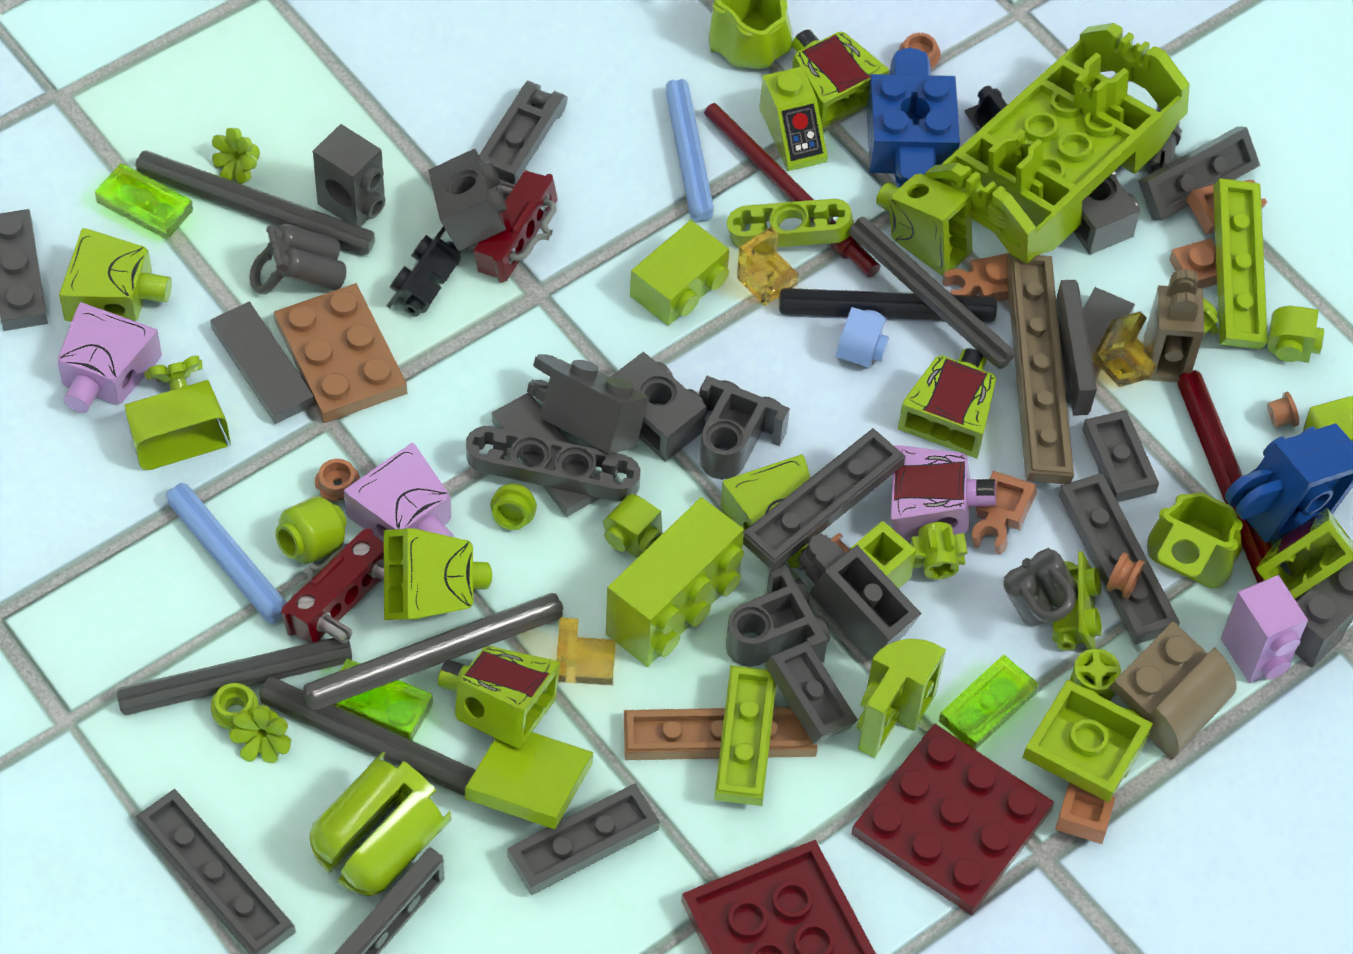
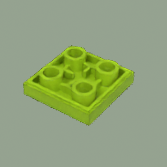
M534 732L530 734L520 749L495 738L465 787V800L556 829L593 764V752Z

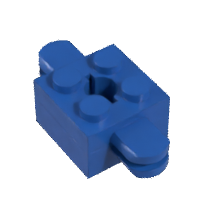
M905 48L897 51L891 60L890 75L871 74L866 108L870 173H895L896 185L900 188L913 175L920 173L925 175L932 166L941 165L959 149L960 134L956 76L931 75L928 55L919 49Z
M1337 423L1319 429L1310 427L1300 435L1287 439L1283 436L1279 437L1266 446L1263 451L1264 458L1258 467L1249 474L1239 477L1228 488L1225 500L1230 506L1236 507L1238 516L1242 520L1246 519L1265 543L1280 539L1326 508L1333 514L1353 488V441L1349 439Z

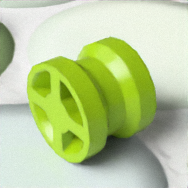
M1097 648L1086 650L1079 654L1075 660L1070 681L1081 687L1094 690L1099 696L1111 701L1115 693L1109 686L1121 675L1119 661L1106 650ZM1088 677L1094 680V684L1088 681Z

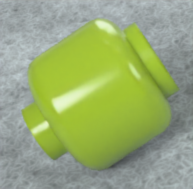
M313 496L285 509L281 513L275 530L276 541L281 551L288 558L295 559L304 564H310L334 553L342 547L345 541L347 521L339 506L332 504L326 498Z

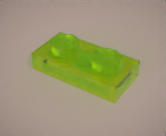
M122 163L115 168L95 191L97 203L167 240L193 211L191 199Z
M1003 654L940 712L939 722L957 738L976 750L1037 693L1039 683Z
M347 658L340 671L360 663ZM396 680L334 705L413 740L433 705V694Z

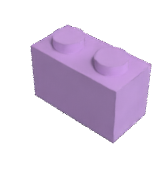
M1277 575L1237 593L1220 639L1249 683L1263 677L1271 680L1281 676L1290 668L1292 658L1301 642L1300 639L1308 619L1280 576Z

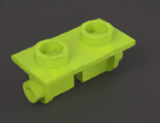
M1083 551L1078 552V565L1070 561H1064L1078 586V598L1072 611L1065 618L1053 622L1052 639L1057 643V648L1063 651H1071L1076 648V644L1085 643L1088 650L1095 649V636H1101L1102 634L1100 613L1098 608H1095V596L1101 595L1100 574L1097 568H1091Z

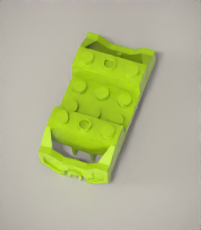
M1115 23L1089 26L1080 33V40L946 161L941 165L932 166L925 173V176L971 195L972 219L993 231L1007 251L1026 264L1035 256L1057 248L1081 225L1082 201L1119 166L1133 174L1139 171L1161 150L1179 121L1188 114L1190 83L1166 51L1157 46L1149 49L1150 43L1146 41L1142 44L1136 43L1133 46L1134 35L1128 32L1123 37V28ZM1114 71L1117 74L1112 79H1109L1100 74V72ZM1128 81H1132L1146 89L1162 111L1158 112L1128 95Z

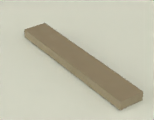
M1009 253L1006 259L1013 348L1015 352L1014 359L1026 481L1043 483H1071L1074 478L1052 256L1037 255L1026 264Z

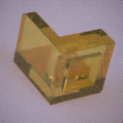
M773 227L768 228L739 247L737 279L764 306L778 298L781 289L793 288L798 285L799 274L777 253L778 232Z
M1141 311L1112 320L1092 356V360L1119 388L1150 379L1157 366L1144 353L1145 347L1137 338L1147 319Z
M560 617L556 661L560 662L558 682L613 685L615 641L612 639L578 637L579 619Z

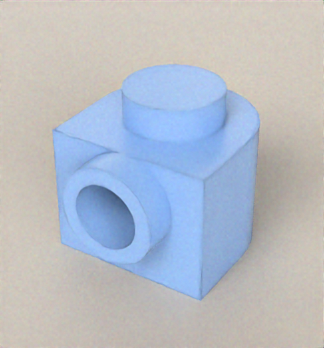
M851 307L840 338L836 357L868 368L871 367L873 360L882 362L889 341L888 336L882 335L886 317L873 310L863 311Z

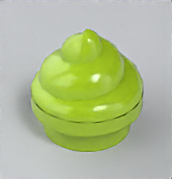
M515 483L506 484L498 488L490 503L495 522L508 530H518L529 524L537 511V503L531 491L523 485Z

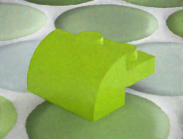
M903 639L892 642L877 652L872 659L867 690L860 703V706L865 709L856 726V729L861 731L858 750L875 758L897 722L913 731L915 730L936 696L946 653L945 648L927 640Z

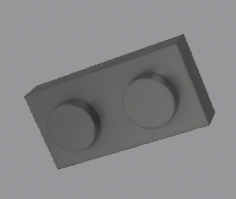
M1127 410L1085 419L1082 428L1099 470L1103 473L1117 502L1156 493L1159 481Z
M808 641L773 655L766 662V669L814 745L850 729L858 721Z

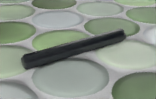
M783 288L779 294V310L782 314L848 317L851 307L863 311H876L886 318L943 320L914 293ZM953 295L982 322H992L995 320L997 314L995 297Z

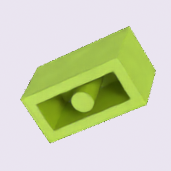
M689 220L631 270L630 297L669 326L681 315L687 316L697 306L699 299L709 290H717L723 285L729 275L730 249L695 222Z

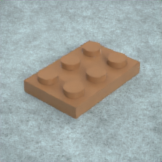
M357 283L274 311L275 323L303 381L314 396L315 406L323 423L408 394L407 383Z

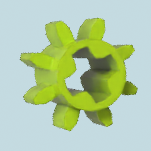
M932 522L926 524L919 529L918 536L911 537L912 546L917 549L913 568L923 567L925 576L930 579L938 580L952 577L959 571V565L966 564L964 555L968 554L965 534L953 535L952 526L948 523Z

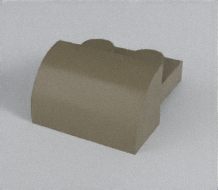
M1172 621L1109 688L1133 711L1153 723L1148 738L1173 760L1233 697L1236 692L1237 683L1230 665L1215 647L1207 653Z

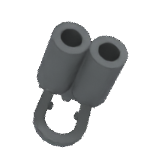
M282 224L279 227L269 225L266 228L270 242L256 257L250 269L249 279L253 291L260 295H266L276 287L283 277L332 291L342 287L347 271L345 264L337 260L340 253L338 239L290 224ZM273 256L277 269L271 273L264 284H261L260 273L262 267Z
M1049 547L1039 551L1032 559L1025 558L1022 560L1021 566L1010 570L1003 577L1005 592L1021 619L1027 625L1039 626L1045 622H1056L1065 618L1072 611L1078 598V586L1061 555ZM1051 606L1058 607V609L1052 611Z

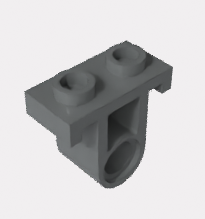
M708 375L706 376L700 387L699 395L705 403L706 416L709 410L712 413L702 432L700 464L706 474L712 478L724 480L735 477L742 471L762 432L772 435L773 444L781 445L787 433L790 408L781 405L780 402L771 397H761L743 390L733 382L727 380L720 381ZM718 447H726L729 450H721Z
M787 565L780 566L775 571H769L766 595L741 604L729 615L726 650L728 656L741 666L753 667L766 663L773 655L806 641L810 643L820 661L824 663L827 642H830L828 627L820 615L815 617L808 605L809 596L804 583L799 578L794 580ZM753 632L759 636L749 638L742 635V633Z

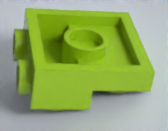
M1067 679L1027 744L1022 758L1109 803L1123 778H1126L1146 744L1153 723L1142 718L1137 712L1122 708L1099 696L1094 690L1081 687Z

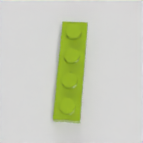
M1220 178L1213 185L1220 345L1262 349L1268 343L1261 185L1260 183Z

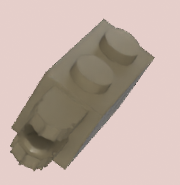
M1187 268L1176 270L1171 275L1168 286L1158 285L1144 333V380L1178 382L1179 376L1182 373H1192L1204 335L1203 288H1197L1198 274H1196V271L1188 270Z

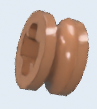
M1123 552L1113 569L1106 590L1110 592L1116 589L1120 590L1122 597L1128 600L1141 576L1145 561L1139 559L1137 562H1133L1129 559V554Z

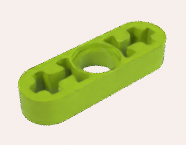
M841 199L745 205L733 210L727 218V228L732 243L736 247L746 250L838 243L850 237L849 229L854 224L850 206ZM839 217L836 220V224L829 225L831 218ZM788 218L802 220L801 225L794 230L786 231L779 228L780 224ZM810 218H815L813 219L814 227H811ZM770 221L772 230H766L768 229L766 222ZM746 224H752L749 231H743L746 228Z

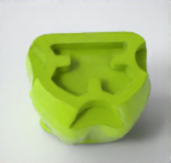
M715 0L713 2L709 30V47L711 52L720 53L729 61L730 65L735 67L769 68L777 58L788 54L792 49L793 33L787 12V0Z
M1202 492L1180 494L1176 497L1175 502L1170 508L1160 510L1159 519L1153 526L1147 539L1148 555L1153 561L1204 586L1217 589L1229 580L1233 565L1240 555L1242 547L1240 530L1243 525L1241 520L1237 518L1233 507L1229 504L1216 500Z

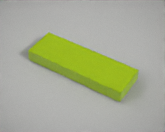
M730 665L714 796L715 801L763 805L776 683L767 669Z

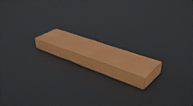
M774 707L768 758L816 757L817 744H813L791 707ZM725 708L624 710L625 760L719 759Z

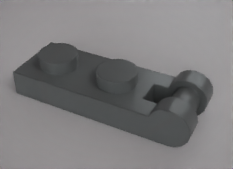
M526 81L479 154L483 163L491 161L499 179L515 185L555 120L562 116L567 105V95L557 91H553L550 94L542 91L541 85Z

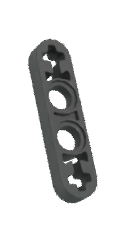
M492 426L478 427L471 431L466 438L467 462L474 470L482 473L611 501H622L628 494L636 495L640 489L641 469L633 458L618 453L607 454L599 449ZM485 444L493 445V449H490L487 455L479 453V450H483ZM507 448H511L510 461L504 460V455L507 456ZM534 451L543 457V461L537 466L528 467L522 465L518 458L524 452ZM571 461H580L587 466L588 470L583 475L570 476L563 471V466ZM596 467L602 468L599 480L595 479ZM618 473L626 474L622 484L613 482V478H616Z

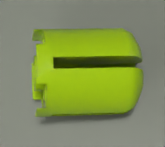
M386 752L379 754L313 823L309 834L310 845L315 858L329 874L395 808V811L349 858L341 870V877L337 881L347 890L365 896H372L383 892L452 820L450 811L443 817L438 807L431 800L430 797L436 792V789L405 761L397 768L387 761H383Z

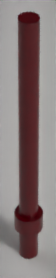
M712 103L705 109L704 115L791 202L814 200L717 103ZM831 218L829 225L836 224V221ZM851 236L842 242L831 243V247L843 259L849 258L868 278L875 276L880 270L881 265Z

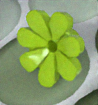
M227 128L226 136L214 135L212 146L220 152L212 155V162L215 167H224L219 176L231 181L236 178L240 184L248 182L251 179L250 170L256 167L257 160L260 157L258 146L253 144L249 137H242L241 130L238 128Z
M195 355L185 359L183 362L170 364L168 368L164 365H154L149 367L144 372L147 381L157 379V381L169 383L170 391L188 386L186 378L192 372L203 369L202 359L199 360V355Z
M259 705L253 714L243 710L233 718V723L236 726L230 730L229 737L234 743L245 744L240 751V756L244 760L252 762L257 754L261 753L263 761L275 763L278 760L279 753L287 754L289 752L291 738L284 735L287 732L288 724L285 719L279 717L276 712L271 711L268 706Z

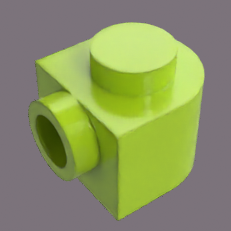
M1283 306L1274 310L1271 316L1267 344L1269 351L1280 360L1286 362L1301 361L1309 363L1311 353L1320 354L1325 328L1317 327L1319 310L1300 306Z
M628 494L603 520L604 537L607 542L617 551H627L636 558L663 534L661 510L635 494Z

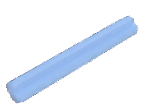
M684 79L670 80L666 84V97L690 217L696 222L701 220L708 221L713 217L714 206L689 85Z
M179 483L174 488H171L166 494L170 507L262 617L270 624H275L282 619L281 610L287 602L188 484Z

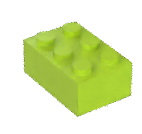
M700 497L607 587L605 634L647 667L659 656L663 658L668 656L677 646L680 635L690 625L696 627L702 623L711 609V604L721 595L727 597L738 586L741 580V559L744 555V550H742L744 528L703 497Z

